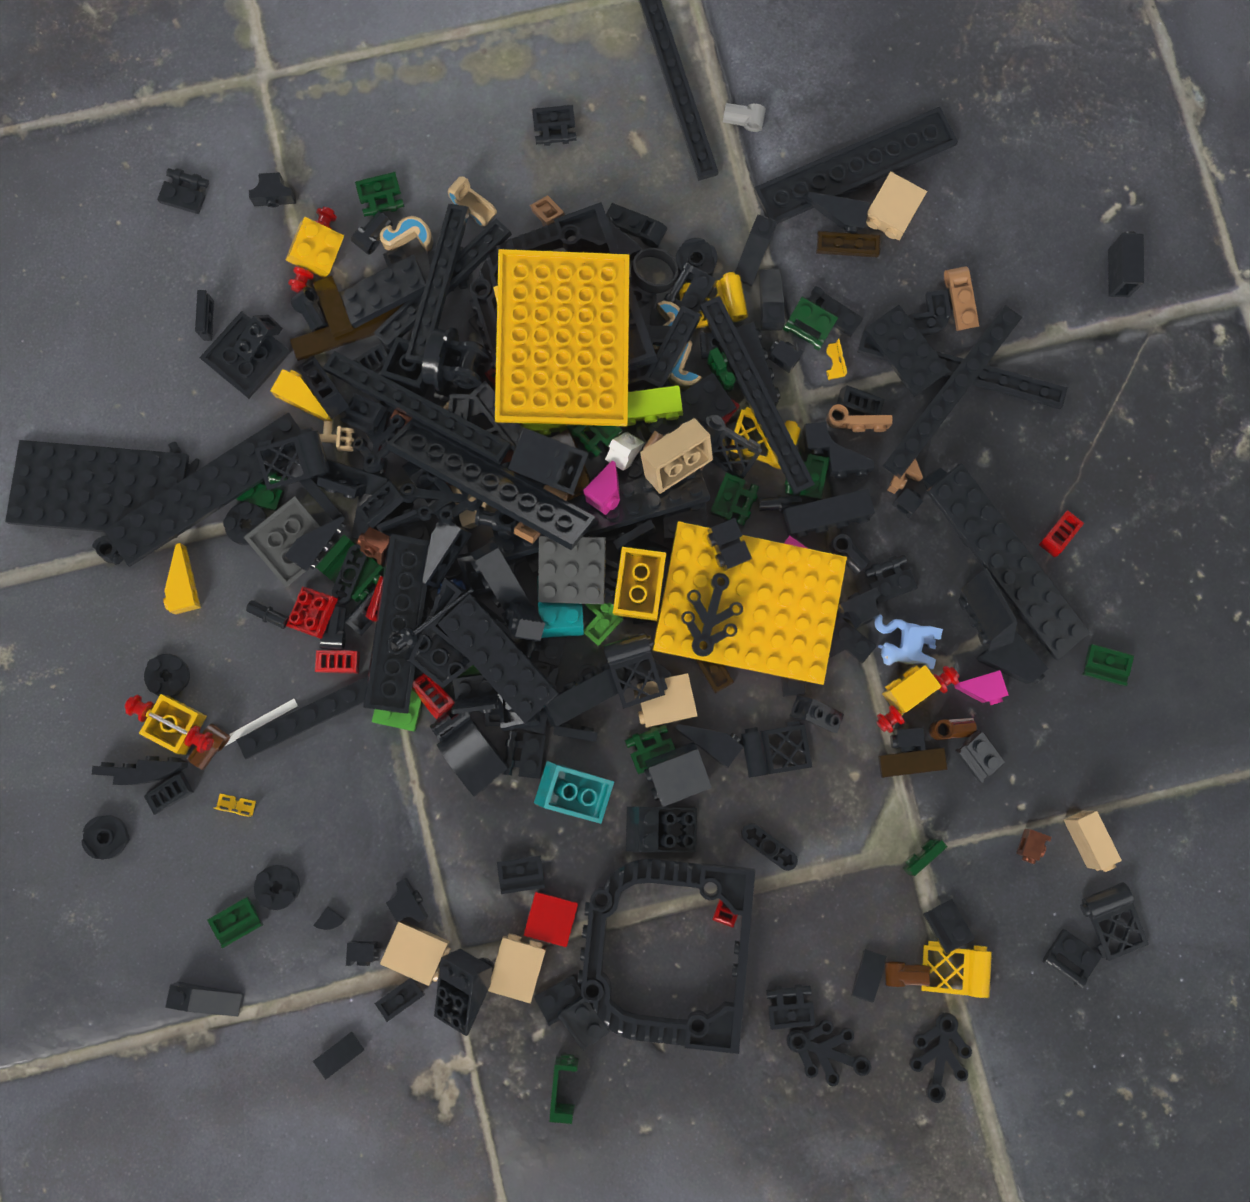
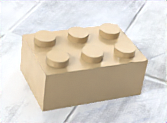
M695 418L683 423L678 429L664 435L662 439L652 445H648L640 452L645 477L659 494L713 460L710 434Z

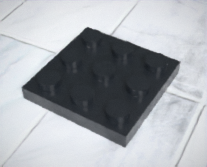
M241 311L199 358L245 397L250 399L291 352L273 336H266L252 360L245 361L234 350L235 344L251 320L249 316Z

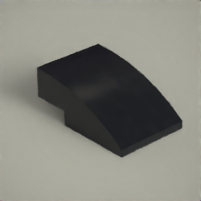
M472 718L437 744L450 767L473 797L480 794L510 768L497 752L496 747Z

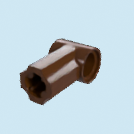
M974 718L943 719L934 721L929 727V733L935 740L970 737L977 731ZM940 724L945 727V734L943 736L938 732Z
M213 723L208 725L202 733L210 732L213 734L212 739H214V743L210 750L199 753L196 746L187 758L190 763L201 770L206 768L217 751H221L231 737Z
M885 962V985L891 987H905L906 985L930 986V965H907L904 962Z

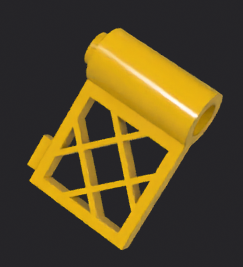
M734 272L724 274L723 278L717 280L714 286L717 287L718 292L715 297L720 296L732 322L742 321L748 317L741 278L739 275H735ZM690 283L682 286L679 292L680 300H682ZM701 311L702 317L696 328L709 326L707 321H704L705 317Z
M751 408L741 409L734 432L740 436L744 435L749 440L750 437L747 433L757 429L762 438L757 443L761 444L764 442L768 452L766 457L759 455L756 460L781 469ZM743 417L751 418L755 427L746 431L742 424ZM787 420L784 424L796 446L801 428L798 427V423ZM731 439L730 445H735L733 439ZM742 449L744 456L749 457L755 454L754 452L747 451L749 449Z
M928 941V945H923L922 965H927L928 963L931 967L930 974L935 971L942 981L936 987L921 986V991L989 998L992 952L987 951V946L974 945V949L958 948L945 956L942 953L944 951L939 942ZM928 950L938 951L943 957L934 967L928 961ZM954 953L964 954L963 964L957 969L948 960ZM947 961L954 971L944 979L936 969ZM962 968H963V976L958 972V971H960ZM956 973L962 979V989H952L947 983ZM945 983L948 988H943L941 986Z

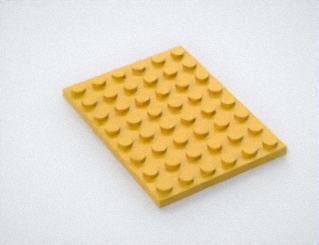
M499 249L495 422L627 426L629 254Z
M678 521L652 651L824 685L847 557L742 535L740 541L745 540L752 559L724 571L723 567H719L716 562L715 555L717 553L714 546L711 547L706 535L709 534L707 530L710 528ZM717 573H724L729 578V586L722 591L716 615L728 609L734 602L742 604L743 612L740 615L724 620L712 628L710 636L722 631L725 625L732 623L736 625L737 633L735 636L726 637L715 643L712 653L701 657L692 650L694 638L687 626L682 623L681 615L686 611H691L695 615L694 623L702 633L704 624L692 603L688 602L687 594L691 590L699 591L701 594L700 600L706 611H708L713 593L710 583L711 578ZM723 578L717 579L718 585H724ZM691 593L690 599L696 601L697 594ZM734 605L732 610L734 613H738L740 608ZM685 614L684 620L690 622L692 620L691 615ZM728 626L726 631L728 634H733L734 629ZM701 641L699 646L702 650H705L707 644Z

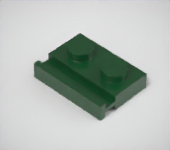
M1091 644L1088 648L1084 665L1085 669L1082 675L1127 686L1134 655Z
M929 839L921 846L923 850L917 855L914 853L905 860L906 865L903 869L908 875L916 876L948 846L942 840Z
M249 897L207 919L217 940L221 944V948H225L263 926Z

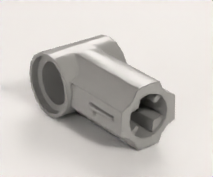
M726 103L723 123L741 125L748 131L759 132L763 127L766 109L760 104L742 106Z

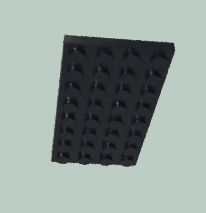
M19 440L5 522L13 525L105 532L104 530L185 479L187 477L190 456L185 453Z

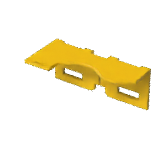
M838 338L836 343L828 344L826 350L827 355L833 362L831 370L826 371L829 374L828 380L845 377L847 374Z
M220 793L217 806L214 809L247 817L253 816L256 801L243 798L237 801L234 796ZM222 797L230 798V801L222 800ZM244 802L252 803V805H245ZM220 806L227 807L228 810L221 809ZM241 811L250 812V813H249V815H248V814L241 813Z

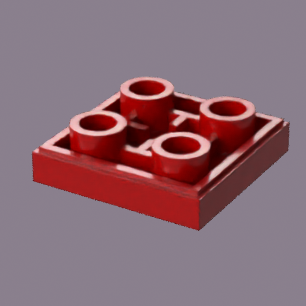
M302 586L286 626L322 639L338 599Z
M535 892L524 936L567 947L578 903Z

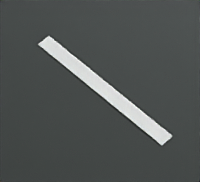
M295 699L229 734L231 737L225 746L296 708L298 705Z

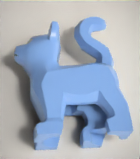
M882 615L875 618V627L883 634L891 633L896 628L902 630L900 648L890 643L878 645V648L881 649V656L885 665L891 666L899 661L905 664H923L929 670L934 669L936 659L922 653L923 644H926L929 649H936L935 639H941L943 629L907 623L901 619H894L889 624L884 625Z

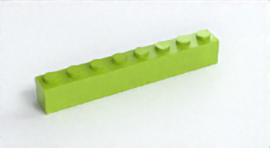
M679 385L628 392L627 426L635 425L636 421L645 420V423L657 422L658 418L675 420L680 415H683ZM521 423L524 428L545 436H551V433L554 432L561 433L568 429L566 427L567 424Z

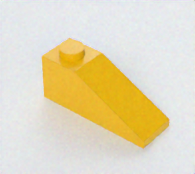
M282 369L270 390L272 394L322 421H332L301 379L302 375L294 370L288 372Z
M181 543L175 545L164 590L166 597L163 598L165 608L173 614L201 608L187 547Z

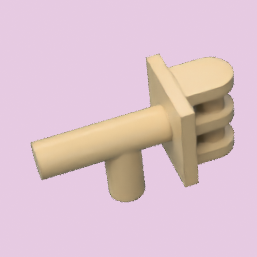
M324 421L323 434H319L321 442L336 443L338 452L353 451L351 445L354 442L352 434L355 433V429L337 426V435H333V422Z

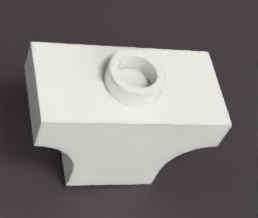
M625 432L612 439L609 445L610 450L605 460L608 462L614 461L616 467L625 470L631 466L645 442Z

